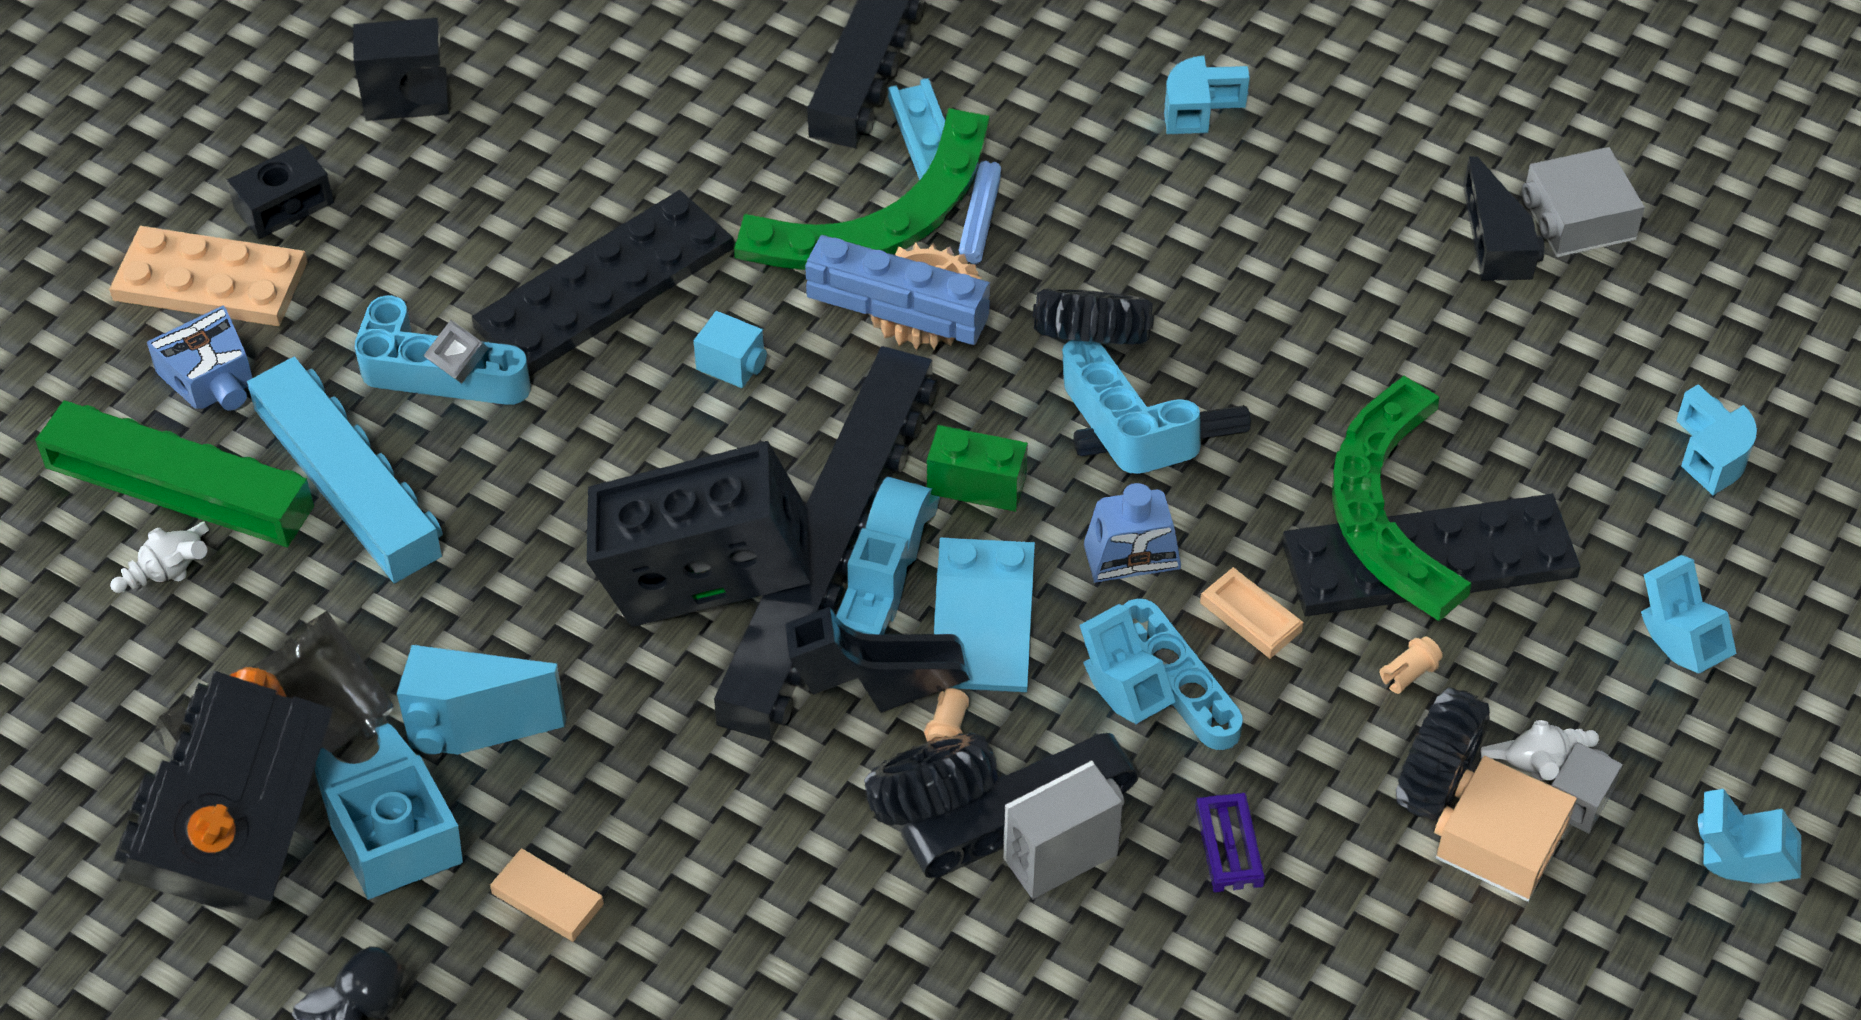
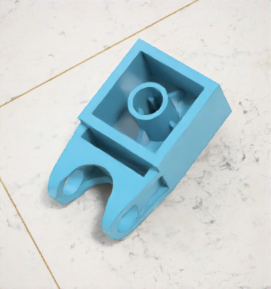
M388 723L376 727L379 750L371 759L362 763L348 764L337 760L331 752L322 747L314 768L331 828L368 900L463 863L457 822L421 756H416L396 729Z

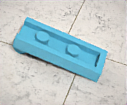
M928 78L920 80V85L901 90H898L897 86L888 87L889 102L919 179L925 174L936 155L945 124V119Z

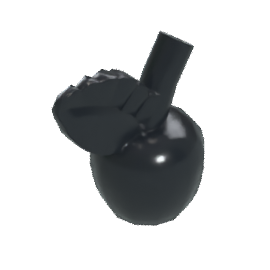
M368 946L353 955L344 964L336 976L334 987H322L307 994L293 1007L292 1016L295 1020H361L363 1015L373 1019L386 1017L394 1010L402 996L407 980V970L402 963L382 948Z

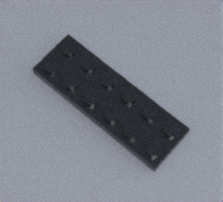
M678 190L471 316L473 328L487 342L512 345L524 351L529 376L733 250V236L687 195Z
M1553 493L1387 516L1389 522H1395L1405 536L1420 550L1471 582L1470 593L1578 578L1581 566ZM1339 523L1283 532L1282 544L1305 617L1409 602L1384 585L1364 566L1343 536Z

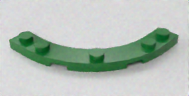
M948 108L936 155L925 174L910 191L897 201L870 215L840 223L819 225L785 222L744 214L734 248L735 259L776 267L806 270L807 260L821 235L839 238L846 242L874 250H882L892 255L896 254L898 247L907 249L944 222V216L956 205L959 199L962 200L975 178L981 160L990 116Z
M1403 376L1365 406L1349 425L1346 438L1336 454L1332 481L1333 505L1343 536L1364 566L1395 593L1440 621L1469 597L1471 582L1420 550L1405 536L1395 522H1389L1384 510L1385 502L1380 480L1384 463L1400 440L1438 410L1440 398L1408 377Z

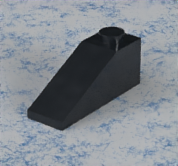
M1469 156L1463 189L1481 281L1533 280L1537 262H1542L1544 259L1543 237L1536 235L1532 216L1479 157Z

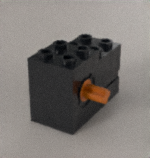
M253 667L242 668L230 675L214 671L207 685L198 683L194 695L191 696L182 724L191 727L190 732L182 730L178 742L175 743L169 762L161 760L155 774L145 772L143 780L139 784L130 813L139 815L137 823L128 821L113 861L122 863L118 878L258 920L272 902L333 709L295 696L293 699L288 698L275 675Z

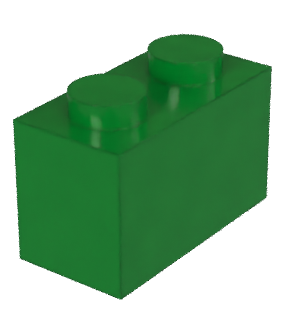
M938 425L927 457V488L932 489L931 495L1016 512L1027 475L1028 442Z

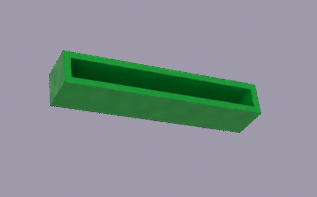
M64 400L35 439L46 469L286 548L289 547L314 508L307 478L302 477L295 471L279 470L264 465L251 457L242 458L221 451L211 444L202 445L183 439L171 431H158L140 425L137 421L130 418L121 419L100 412L90 405L81 406Z

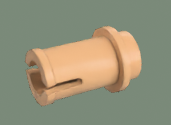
M1426 636L1421 639L1414 638L1409 642V649L1380 669V676L1385 684H1388L1392 679L1395 680V683L1389 688L1391 691L1399 694L1426 671L1433 672L1439 667V661L1443 657L1442 652L1431 638Z
M947 688L945 692H940L933 720L926 724L924 730L927 742L929 740L941 739L944 736L952 737L959 733L963 734L960 728L970 702L969 697L964 692L955 688Z

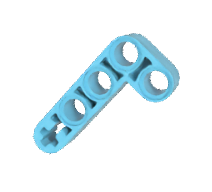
M392 295L376 298L368 306L355 340V352L363 382L368 386L505 405L520 403L530 394L531 384L527 359L524 351L512 345L483 342L489 347L461 384L423 356L438 336L412 333L407 306L402 299Z
M1070 340L1063 346L1065 390L1091 428L1094 429V432L1116 464L1123 471L1135 474L1146 473L1190 460L1199 454L1201 448L1200 410L1195 403L1177 399L1147 407L1102 344Z

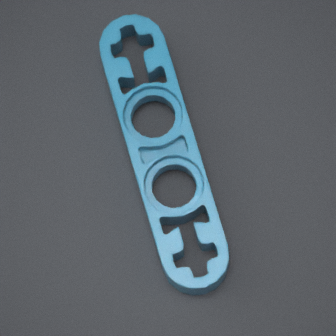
M1133 599L1126 602L1123 606L1129 608L1132 619L1136 618L1140 623L1148 621L1147 631L1140 623H1134L1142 650L1153 655L1157 650L1170 649L1179 657L1174 663L1164 664L1175 698V703L1172 705L1199 740L1207 747L1214 750L1232 748L1238 743L1241 736L1243 720L1239 708L1158 606L1146 599ZM1187 683H1197L1205 689L1206 693L1199 698H1189L1181 693L1180 687ZM1212 716L1220 725L1229 723L1228 729L1224 730L1221 726L1212 728Z

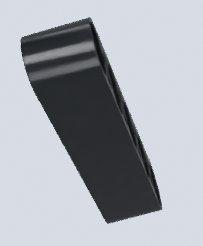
M1102 733L999 778L990 791L984 792L980 798L969 801L965 806L953 809L950 813L945 812L937 815L935 818H927L918 823H907L902 829L901 836L924 875L928 878H938L1004 849L1005 805L1090 761H1093L1106 780L1110 778L1115 781L1122 794L1135 785L1139 778V772L1116 737L1111 733Z

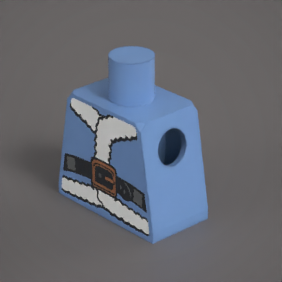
M224 305L147 341L157 374L195 409H203L218 401L225 410L230 411L239 408L245 402L247 394L244 388L248 387L247 381L252 379V374L244 348Z
M1134 483L1124 489L1123 495L1105 497L1097 501L1084 540V549L1094 583L1181 569L1175 528L1163 491L1159 489L1150 490L1144 484Z

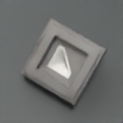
M450 320L423 356L462 384L489 347Z

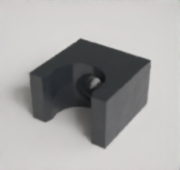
M438 17L353 24V62L365 121L449 114L446 67L438 66L440 65V28Z

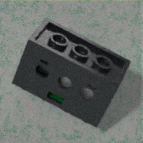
M764 441L588 486L586 562L630 626L635 627L810 584L808 508L770 443Z

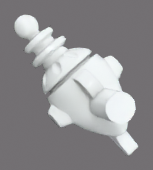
M205 521L187 531L165 532L161 528L150 531L148 533L149 539L139 549L138 561L136 563L133 560L128 562V570L126 568L121 569L123 577H115L111 581V589L116 593L124 592L127 585L132 589L137 588V583L145 586L147 584L146 579H151L155 582H164L171 579L181 581L187 576L186 568L192 560L202 559L206 556V544L200 539L203 534L209 531Z
M1538 720L1534 722L1531 729L1525 731L1515 740L1482 747L1481 758L1485 755L1491 759H1503L1516 768L1531 772L1532 777L1537 780H1552L1557 777L1559 769L1563 767L1577 742L1587 747H1594L1599 742V735L1592 730L1584 732L1582 729L1574 730L1569 728L1563 731L1560 727L1549 725L1547 721Z

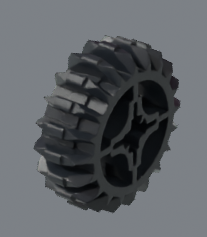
M1046 288L1037 293L1036 304L1033 305L1034 329L1038 333L1049 337L1075 341L1121 345L1142 344L1150 339V330L1153 329L1154 315H1152L1153 303L1144 297L1080 289Z
M1451 687L1442 691L1441 695L1437 696L1434 705L1431 706L1419 732L1416 734L1406 762L1403 765L1402 773L1398 779L1399 784L1396 788L1397 804L1407 808L1408 812L1420 818L1426 817L1433 821H1437L1446 806H1451L1456 798L1455 793L1465 771L1467 769L1470 770L1478 749L1483 742L1482 739L1490 719L1488 703L1478 699V696L1465 690L1459 691Z
M959 733L952 737L944 736L935 741L929 740L925 744L913 746L910 750L897 753L895 757L884 760L881 765L874 767L864 779L866 799L870 810L874 811L878 822L891 826L895 824L903 826L909 822L918 823L927 818H935L937 815L945 812L950 813L957 807L965 806L969 801L980 798L984 792L990 791L999 779L992 747H989L985 736L974 733Z

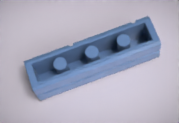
M821 235L805 266L806 280H808L806 283L808 298L863 314H872V316L947 338H956L957 341L971 345L976 344L989 316L990 282L971 277L967 274H959L931 266L924 262H917L888 254L882 250H874L849 243L839 238Z

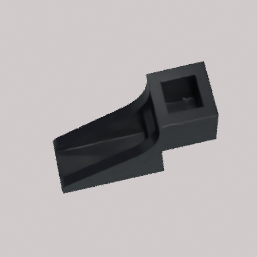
M830 607L785 623L789 659L813 695L858 678L879 712L882 713L970 680L964 645L959 637L953 634H865L843 624Z

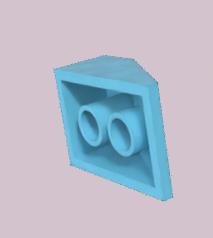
M940 538L934 634H953L959 637L964 645L970 680L949 688L1027 692L1035 542Z
M417 645L411 646L397 691L410 748L418 749L426 754H439L442 752L458 755L565 726L566 714L557 664Z

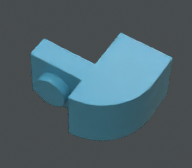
M1205 56L1192 57L1177 64L1167 78L1164 109L1167 134L1208 133L1211 109L1246 108L1249 87L1248 66L1206 67Z
M1698 384L1685 392L1676 420L1692 435L1689 439L1681 467L1707 491L1715 495L1737 481L1744 473L1756 439L1757 427L1752 414L1744 405L1730 413L1717 398L1712 397Z
M887 477L876 494L866 529L908 539L907 566H909L917 558L923 526L936 515L940 497L931 495V488Z
M864 528L861 529L847 564L848 588L836 615L843 624L865 634L885 633L889 621L893 622L904 587L908 539Z
M1680 555L1644 574L1651 605L1641 611L1644 623L1652 639L1674 663L1699 674L1737 654L1728 612L1702 601L1694 559Z
M1118 604L1079 625L1090 659L1083 662L1096 690L1114 712L1137 724L1175 703L1163 661L1142 650L1129 608Z
M1724 789L1704 792V813H1700L1698 816V828L1704 841V866L1725 879L1757 884L1801 878V834L1783 809L1743 815Z

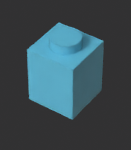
M715 311L694 339L696 370L742 389L753 374L757 375L760 373L766 362L767 351L764 349L763 329Z

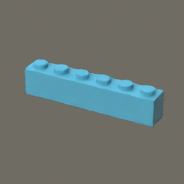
M294 356L247 381L253 406L257 414L394 584L442 557L438 538L443 533L434 515L430 511L426 513L421 511L418 507L417 498L406 482L401 484L397 482L387 458L382 453L374 454L370 449V442L363 429L358 424L353 427L347 421V415L342 404L335 396L328 398L324 393V387L319 376L313 369L306 371Z

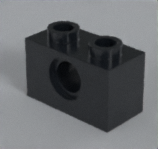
M303 143L227 179L234 210L258 240L334 203L328 173Z

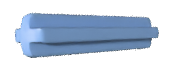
M983 161L979 164L959 246V255L965 254L966 260L975 265L982 260L1000 183L1001 166L997 162Z

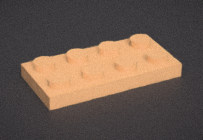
M140 226L109 290L113 301L202 315L224 305L231 319L280 327L308 262L305 251Z

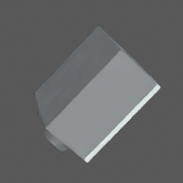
M1610 147L1530 164L1526 183L1522 186L1523 201L1527 208L1531 210L1539 225L1542 236L1547 239L1556 257L1632 241L1637 238L1645 207Z
M1090 761L1005 805L1003 859L1032 899L1118 854L1119 833L1122 831L1121 812L1124 805V798L1120 788L1114 780L1110 778L1106 780L1093 761Z

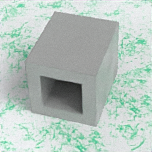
M1579 742L1576 743L1551 786L1577 798L1569 824L1589 834L1615 790L1623 764L1611 759L1605 752L1591 749Z

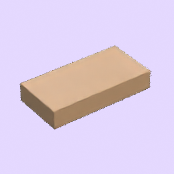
M1234 567L1201 593L1200 604L1269 659L1302 632L1303 621Z
M522 848L490 884L493 895L574 942L604 905L602 895Z

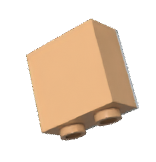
M1484 755L1475 772L1467 769L1462 776L1455 793V797L1460 798L1455 809L1446 806L1438 820L1434 833L1441 836L1436 859L1529 902L1569 825L1577 798Z

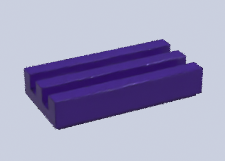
M1246 793L1196 798L1195 808L1213 892H1223L1224 886L1231 885L1233 890H1241L1244 888V884L1252 883L1253 888L1263 887L1265 877ZM1235 806L1249 870H1241L1227 807ZM1209 809H1216L1229 872H1223Z

